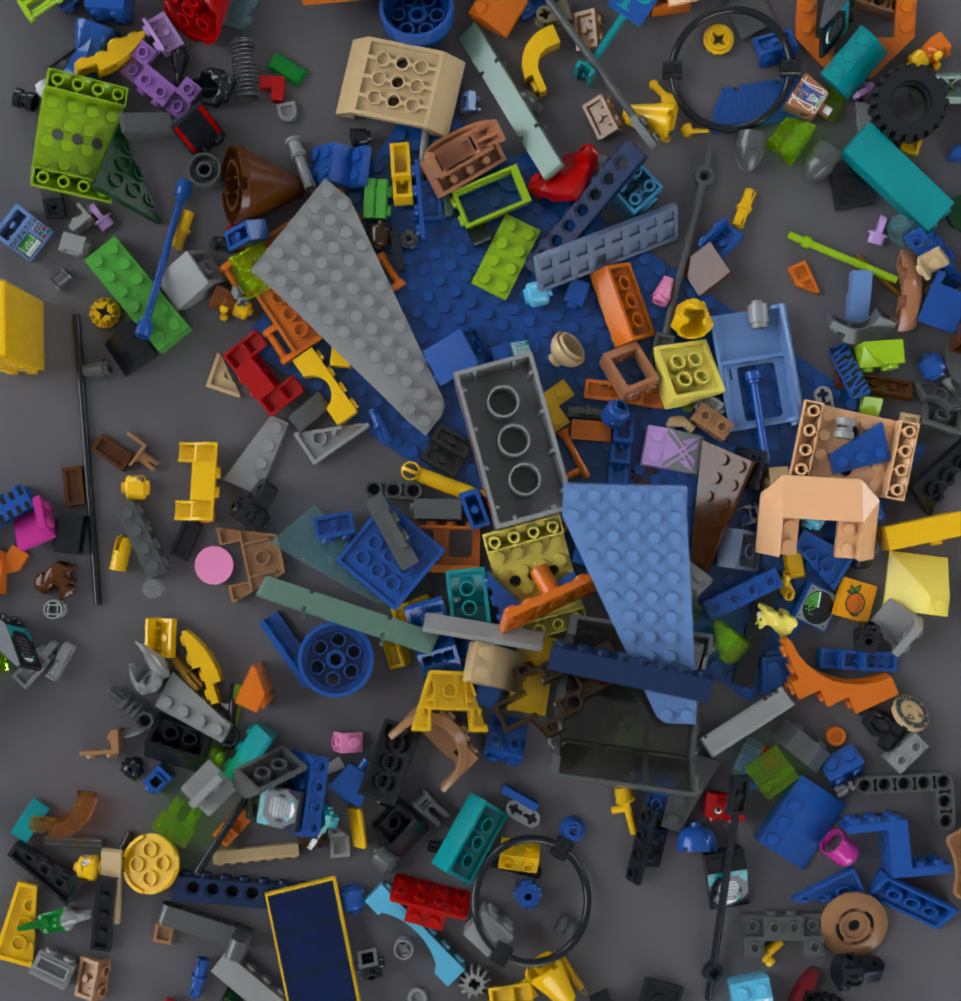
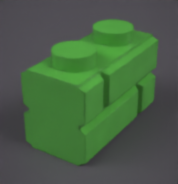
M368 178V184L364 186V221L377 222V220L387 222V217H391L392 207L388 205V198H392L393 186L389 185L388 179Z

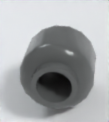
M378 845L372 851L371 863L382 874H391L400 865V856L389 850L387 845Z

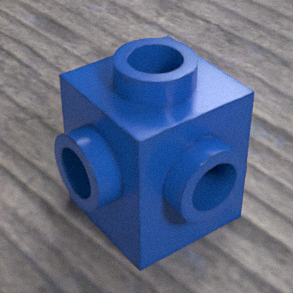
M525 878L516 882L517 889L513 890L515 902L519 901L520 908L532 909L539 905L542 891L541 885H536V879Z

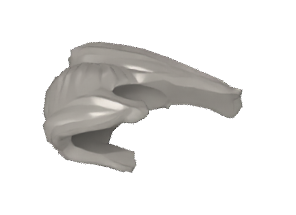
M135 641L134 643L144 654L145 662L141 667H137L136 663H130L129 675L135 689L141 695H146L157 691L161 687L163 679L168 678L171 672L163 656L145 644Z

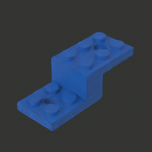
M442 596L404 606L408 623L422 628L426 612L448 616ZM439 634L431 655L416 651L425 681L430 670L464 671L455 637Z

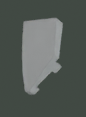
M338 826L335 829L328 828L330 858L351 857L350 837Z

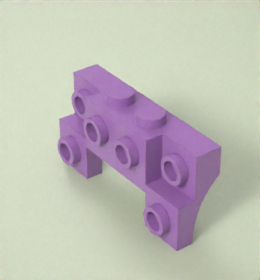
M141 40L130 54L132 56L120 72L137 86L136 91L143 97L148 95L153 99L151 103L159 110L163 107L178 120L193 107L203 89L188 76L176 88L151 67L152 62L159 53L144 40Z

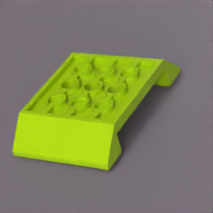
M48 67L40 105L31 165L30 186L111 204L112 199L91 188V184L116 125L120 124L119 113H123L126 107L129 88ZM59 130L63 138L55 140L52 137V131ZM79 135L83 143L81 145L74 144L72 136ZM95 139L99 140L102 143V149L97 150L93 148L92 141Z

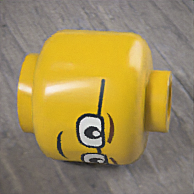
M82 855L79 857L78 862L74 863L73 871L77 873L78 877L88 879L87 881H97L98 875H101V857L99 855Z

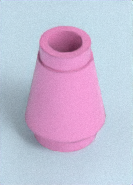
M664 276L653 292L652 302L655 305L666 307L670 303L674 279Z

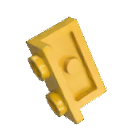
M146 618L145 645L164 658H176L177 619Z
M501 837V844L511 838ZM523 843L505 850L499 855L498 868L537 873L540 859V843Z

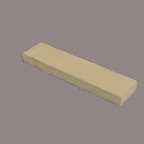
M103 848L101 850V875L118 878L114 924H120L123 849Z

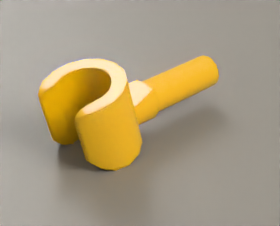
M687 123L681 127V132L684 137H689L697 133H709V129H693L691 123Z

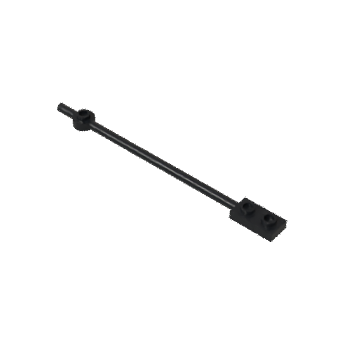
M748 774L730 775L725 814L731 816L711 957L710 961L702 968V975L707 980L705 999L708 1001H712L715 982L723 974V968L718 964L738 820L739 815H746L751 784V776Z

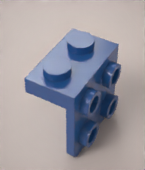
M491 714L482 758L487 759L489 762H506V764L511 766L521 765L528 724L510 734H506L497 714ZM504 716L508 726L522 720L520 718Z

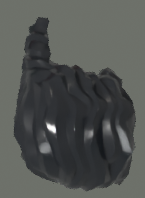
M209 67L201 71L200 77L191 79L203 89L201 93L202 99H199L202 104L212 105L215 108L221 104L228 103L234 86L231 78L223 69Z

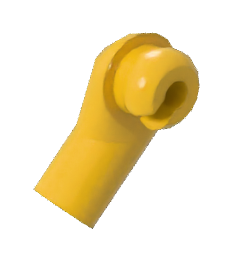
M783 571L781 581L784 586L779 588L786 601H792L795 596V590L790 583L792 573L789 571Z
M772 941L765 947V957L761 959L767 967H771L776 962L772 955L784 945L782 941Z

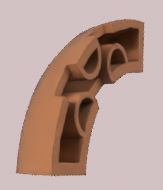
M900 249L896 264L899 277L898 284H901L902 295L898 296L894 317L897 323V331H909L917 326L918 321L916 320L922 302V276L916 270L918 256L913 251Z

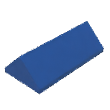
M878 868L867 891V894L875 897L880 903L937 930L959 912V908L950 901L902 878L893 879L880 868Z

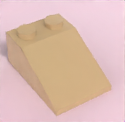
M481 641L469 642L462 681L517 693L513 669L523 663L525 654Z

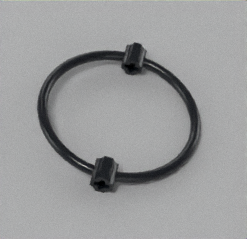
M723 6L707 11L695 18L677 38L670 55V60L662 63V80H669L673 97L685 115L706 129L723 133H734L744 129H752L767 121L786 100L793 78H800L801 59H794L791 45L779 25L764 13L744 6ZM724 14L747 15L767 25L779 39L786 58L780 60V78H785V81L776 101L759 117L736 125L713 123L697 115L686 104L677 84V80L682 79V61H677L687 37L703 22Z
M542 835L517 836L498 845L480 865L472 886L471 910L474 924L481 939L492 951L488 958L495 964L503 968L507 962L521 967L545 966L567 955L583 936L591 913V889L581 862L571 851L575 844L562 835H559L556 840ZM523 843L548 845L552 847L550 853L556 859L562 862L568 859L579 875L584 896L582 917L572 938L557 952L537 959L516 957L512 955L514 949L501 940L495 943L483 925L479 909L480 888L487 869L502 852Z

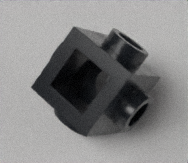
M860 621L858 627L854 628L852 635L855 650L875 654L877 645H881L883 640L880 626L872 621Z
M377 948L357 951L358 962H356V970L358 974L362 975L363 980L373 981L383 977L382 968H385L384 957L379 955Z

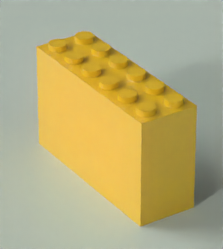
M0 280V372H4L7 375H18L19 371L26 372V374H38V371H45L44 301L5 280Z

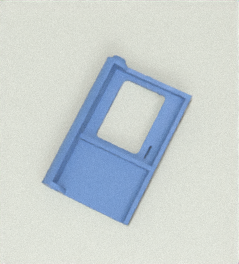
M786 303L767 306L769 323H767V328L751 329L748 311L710 316L714 322L711 330L718 370L726 390L723 393L727 419L734 423V427L730 432L757 428L756 420L747 421L745 419L737 369L765 363H772L774 365L782 409L781 416L764 419L765 427L784 423H791V426L799 425L803 399Z

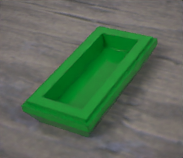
M275 51L266 66L267 69L275 74L284 76L285 80L298 88L309 72Z

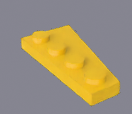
M20 879L17 882L0 935L1 960L31 968L34 962L36 929L18 931L17 927L37 919L38 884Z

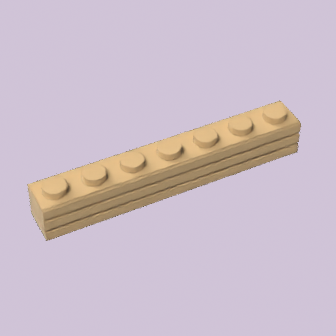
M295 841L217 849L213 855V864L223 866L225 863L234 865L237 862H242L244 864L249 863V861L260 862L264 859L272 861L274 858L283 860L286 857H291V859L298 858L301 854L300 843Z

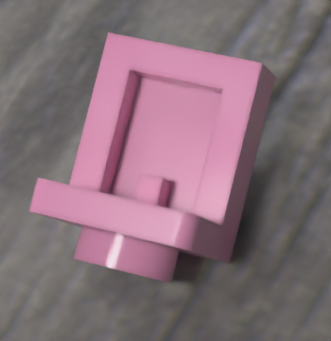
M334 731L331 739L333 751L338 753L362 752L363 732Z

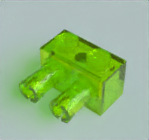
M176 795L167 811H161L150 828L184 849L195 833L193 827L204 812L198 810L196 815H194L197 808H192L184 821H178L177 816L187 802L182 799L178 805L177 803L181 798Z

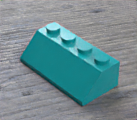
M470 793L436 853L432 864L470 885L505 823L508 814L475 794Z

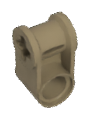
M562 0L556 2L569 22L572 23L573 17L569 1ZM542 5L537 9L535 25L538 29H543L552 24L554 27H562V24L548 5Z

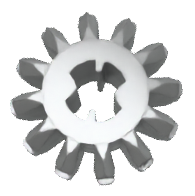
M472 963L470 964V970L465 967L463 973L458 976L461 980L458 982V987L462 988L461 993L465 994L468 992L469 999L472 997V994L475 995L476 999H479V993L485 996V989L490 988L488 982L491 981V976L487 975L488 970L483 969L481 971L480 964H478L476 969ZM472 979H475L477 984H473Z

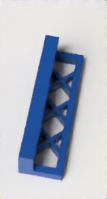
M276 611L259 624L303 688L308 685L303 680L298 667V652L301 643L280 612ZM313 663L311 666L312 671L320 673L319 668Z

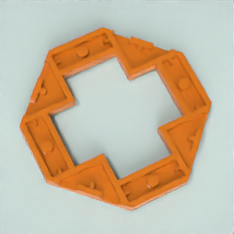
M796 0L795 40L824 69L834 57L835 45L823 58H819V38H815L817 0ZM895 0L893 37H876L888 53L866 79L873 78L915 37L917 0Z

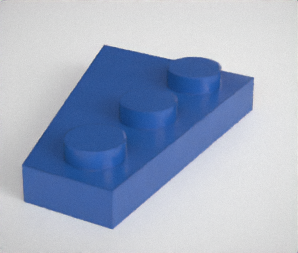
M883 422L875 424L874 427L864 431L858 437L828 454L832 474L891 460Z
M803 528L798 534L796 550L835 591L854 558L834 557V545Z

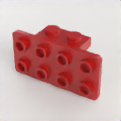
M396 873L389 900L408 906L404 918L405 922L443 931L447 916L460 920L467 919L471 893L464 889Z

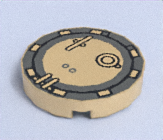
M903 694L893 701L891 711L894 719L900 726L907 727V730L910 732H919L928 725V711L917 698Z

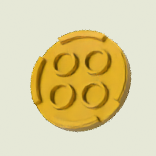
M149 833L138 836L127 846L123 855L124 879L138 893L157 894L163 892L172 885L178 875L180 868L178 850L175 844L164 835Z

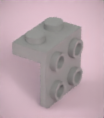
M892 598L888 599L870 620L880 626L883 638L892 644V654L897 657L903 652L906 653L910 649L915 638L919 639L924 632L923 619Z

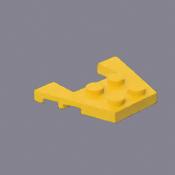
M428 671L411 731H431V710L467 711L468 732H488L487 724L484 723L481 715L482 710L479 708L475 697L477 695L473 683L462 681L464 671Z

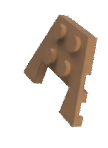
M216 528L219 545L240 542L248 581L228 586L232 603L259 589L265 576L277 578L286 573L278 534Z

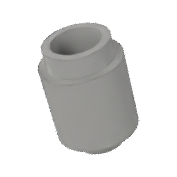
M763 300L751 301V304L747 306L751 329L767 328V323H769L767 303H763Z

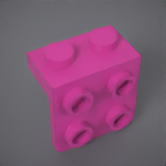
M40 495L32 498L34 511L13 521L17 545L20 551L28 550L56 538L51 505L47 500L44 501Z

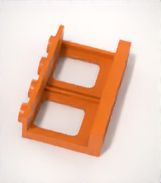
M413 521L421 529L433 530L434 540L446 549V552L429 572L445 573V571L480 567V528L472 530L469 522H465V526H457V522H445V525H438V521H426V525H418V521ZM451 530L472 531V555L470 557H451L449 555V533Z

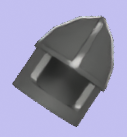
M744 129L738 132L737 143L734 149L735 158L739 168L745 173L754 170L766 154L767 133L752 129Z
M817 141L810 153L806 155L804 163L805 181L807 183H817L833 173V167L842 158L840 151L825 141Z

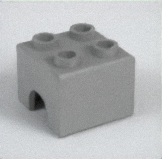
M483 901L479 909L488 935L495 943L501 940L509 944L513 940L512 921L506 916L501 917L497 913L498 909L491 902L487 904ZM471 915L464 922V936L489 957L492 951L481 939Z

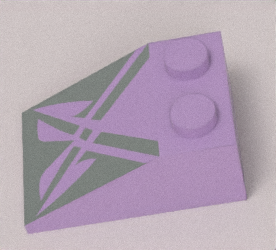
M648 425L645 429L640 465L698 475L704 436Z

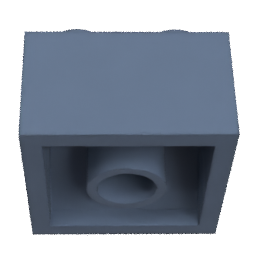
M727 528L717 553L716 566L758 572L761 553L755 552L757 532Z

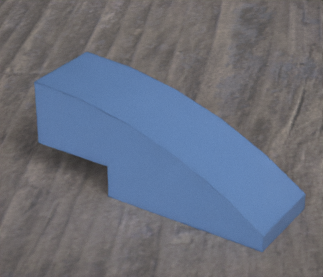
M852 270L849 273L845 320L856 322L868 317L873 271Z

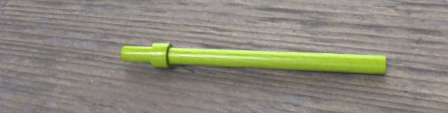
M792 231L787 236L788 239L801 244V247L806 249L809 247L858 269L873 271V275L896 284L899 278L896 275L815 242L809 236L805 235L803 237Z

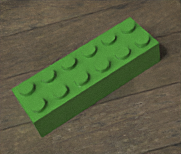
M113 236L84 261L137 324L138 319H142V316L145 314L154 281L121 240ZM160 289L152 315L154 327L149 340L159 352L164 354L189 334L193 328L180 312L174 308L170 300Z

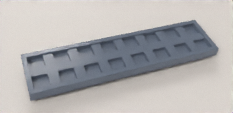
M674 202L534 255L537 289L540 292L546 291L597 271L607 265L618 263L678 239L677 205Z

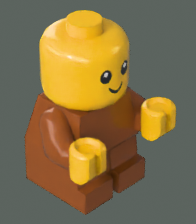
M216 285L209 300V309L220 310V320L227 322L229 313L237 318L246 320L253 313L251 302L248 301L245 306L239 307L236 303L238 300L234 299L228 289Z

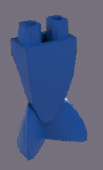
M77 17L74 37L76 51L64 71L75 74L74 62L82 57L94 56L99 51L106 52L107 43L113 38H120L121 34L105 25ZM96 72L84 76L100 80Z

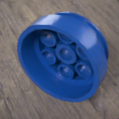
M453 0L379 1L382 26L395 42L432 48L445 38L453 24L455 15Z
M334 622L321 624L311 630L302 641L298 652V667L303 680L312 690L327 697H344L359 690L369 679L374 664L373 649L366 635L363 632ZM336 634H340L344 638V642L340 646L335 645L332 641L333 636ZM317 642L325 644L326 649L323 653H317L314 650V645ZM351 646H356L359 649V655L355 658L350 657L348 654V649ZM332 654L340 655V664H331L330 656ZM316 661L321 662L323 665V670L320 673H315L311 669L312 664ZM348 666L356 668L357 673L354 677L346 675L345 670ZM331 673H335L339 678L335 685H330L327 682V677Z

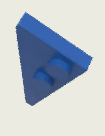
M851 865L791 895L794 903H808V901L829 903L835 897L846 892H866L854 867Z

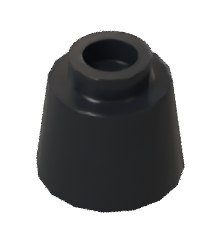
M365 128L349 129L353 148L363 145L368 146V143L372 142L371 133L366 131Z

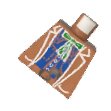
M805 72L782 110L811 121L817 113L827 119L833 108L824 103L829 95L828 91Z

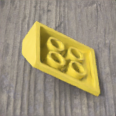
M706 339L655 346L653 348L656 373L660 377L658 392L664 409L683 407L726 391Z
M889 551L883 605L888 599L892 598L913 613L948 617L950 601L948 558Z

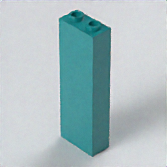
M871 122L863 126L840 152L842 159L915 229L921 227L925 232H930L939 225L937 222L941 217L944 218L951 212L950 207L955 202Z

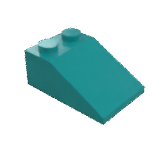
M485 566L445 571L450 616L491 623L488 591L484 578H486Z

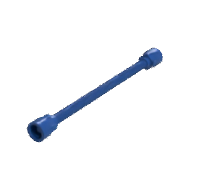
M180 178L177 181L174 192L176 204L145 314L142 316V319H138L134 335L142 339H150L154 327L152 315L161 281L164 276L183 203H185L186 199L190 198L193 183L187 179Z

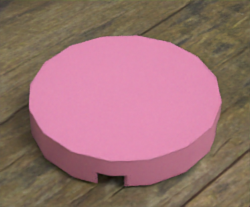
M210 546L198 553L195 559V571L203 582L217 585L229 579L234 571V560L229 551L223 547Z

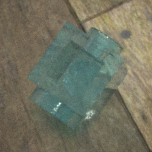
M901 214L891 217V221L885 225L889 239L904 248L909 246L904 240V236L917 228L914 221Z

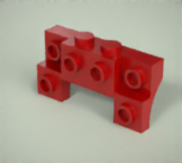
M255 329L225 352L222 357L238 375V380L250 390L251 396L258 400L270 417H272L299 397L305 389L294 375L287 378L283 383L279 381L259 356V353L269 344L259 331Z

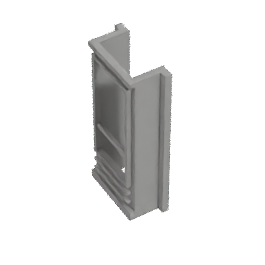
M780 687L775 692H772L764 699H761L705 735V738L702 737L700 741L709 756L713 758L795 704L784 689Z

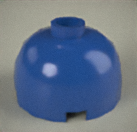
M690 823V827L683 828L679 832L677 851L683 852L682 848L688 852L717 851L715 835L709 828L702 827V823Z

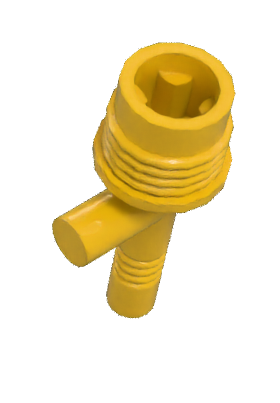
M614 787L617 806H611L612 814L625 813L630 835H635L637 827L630 805L635 800L632 790Z

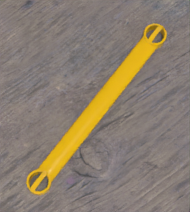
M412 461L404 463L401 467V475L404 479L419 482L460 498L459 493L476 489L468 484L423 468ZM413 464L418 468V471L412 470L405 466ZM403 470L417 476L414 478H408L405 476ZM561 518V521H562V523L564 524L563 529H564V533H565V532H566V529H567V525H566L565 521Z

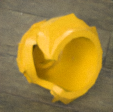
M692 298L678 304L670 327L677 332L678 336L686 339H698L711 331L714 322L709 315L705 302Z

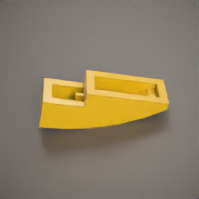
M409 142L390 143L394 206L414 205Z

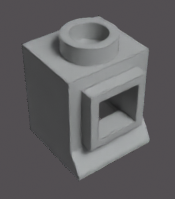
M63 231L58 250L63 254L83 259V256L87 257V255H90L92 244L86 237Z

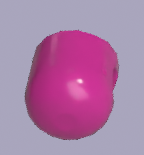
M838 829L828 832L819 845L820 851L840 866L851 865L859 854L858 845ZM835 835H841L842 839L838 847L833 852L827 853L825 850L827 843Z

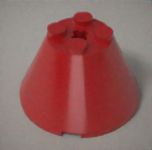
M163 0L165 5L163 10L170 21L185 36L195 42L203 41L205 45L214 43L220 36L231 0Z

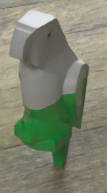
M71 906L38 915L37 920L20 925L17 929L18 931L40 928L44 935H48L49 932L69 931L78 922L93 919L92 908L75 910Z

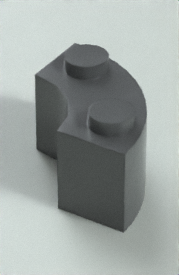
M786 719L772 738L810 769L817 772L830 756V753L825 750L827 746L820 740L816 739L814 741L803 732L805 728L796 721L792 724Z

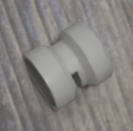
M836 417L835 424L837 428L834 431L833 437L854 439L853 427L856 425V419Z
M49 600L43 606V613L48 619L62 618L68 612V605L64 600Z
M401 935L395 941L394 954L400 960L409 959L413 954L414 941L408 935Z

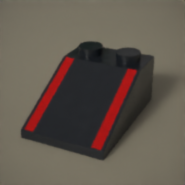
M200 101L170 127L193 156L203 152L210 153V150L214 146H219L226 136L223 129Z

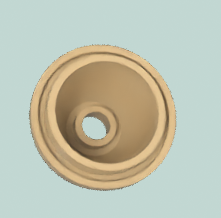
M557 332L551 341V354L548 356L550 362L555 367H560L561 365L577 367L584 362V349L578 339L568 332Z

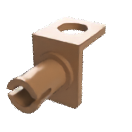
M129 431L127 435L141 444L142 447L128 465L132 466L135 462L139 461L153 471L160 461L146 453L145 448L148 444Z

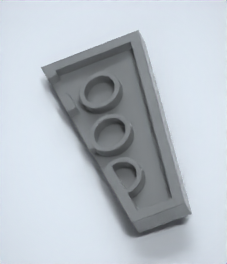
M274 416L269 417L223 480L249 491L253 490L259 480L263 478L267 480L290 423Z
M172 671L155 707L221 743L225 742L233 726L217 709L206 702L207 700L195 692L187 682L181 680L177 672Z

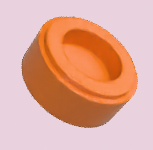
M830 726L825 731V739L833 746H840L844 743L846 734L842 728Z

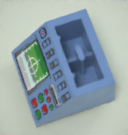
M17 203L0 223V241L30 263L54 233V231Z

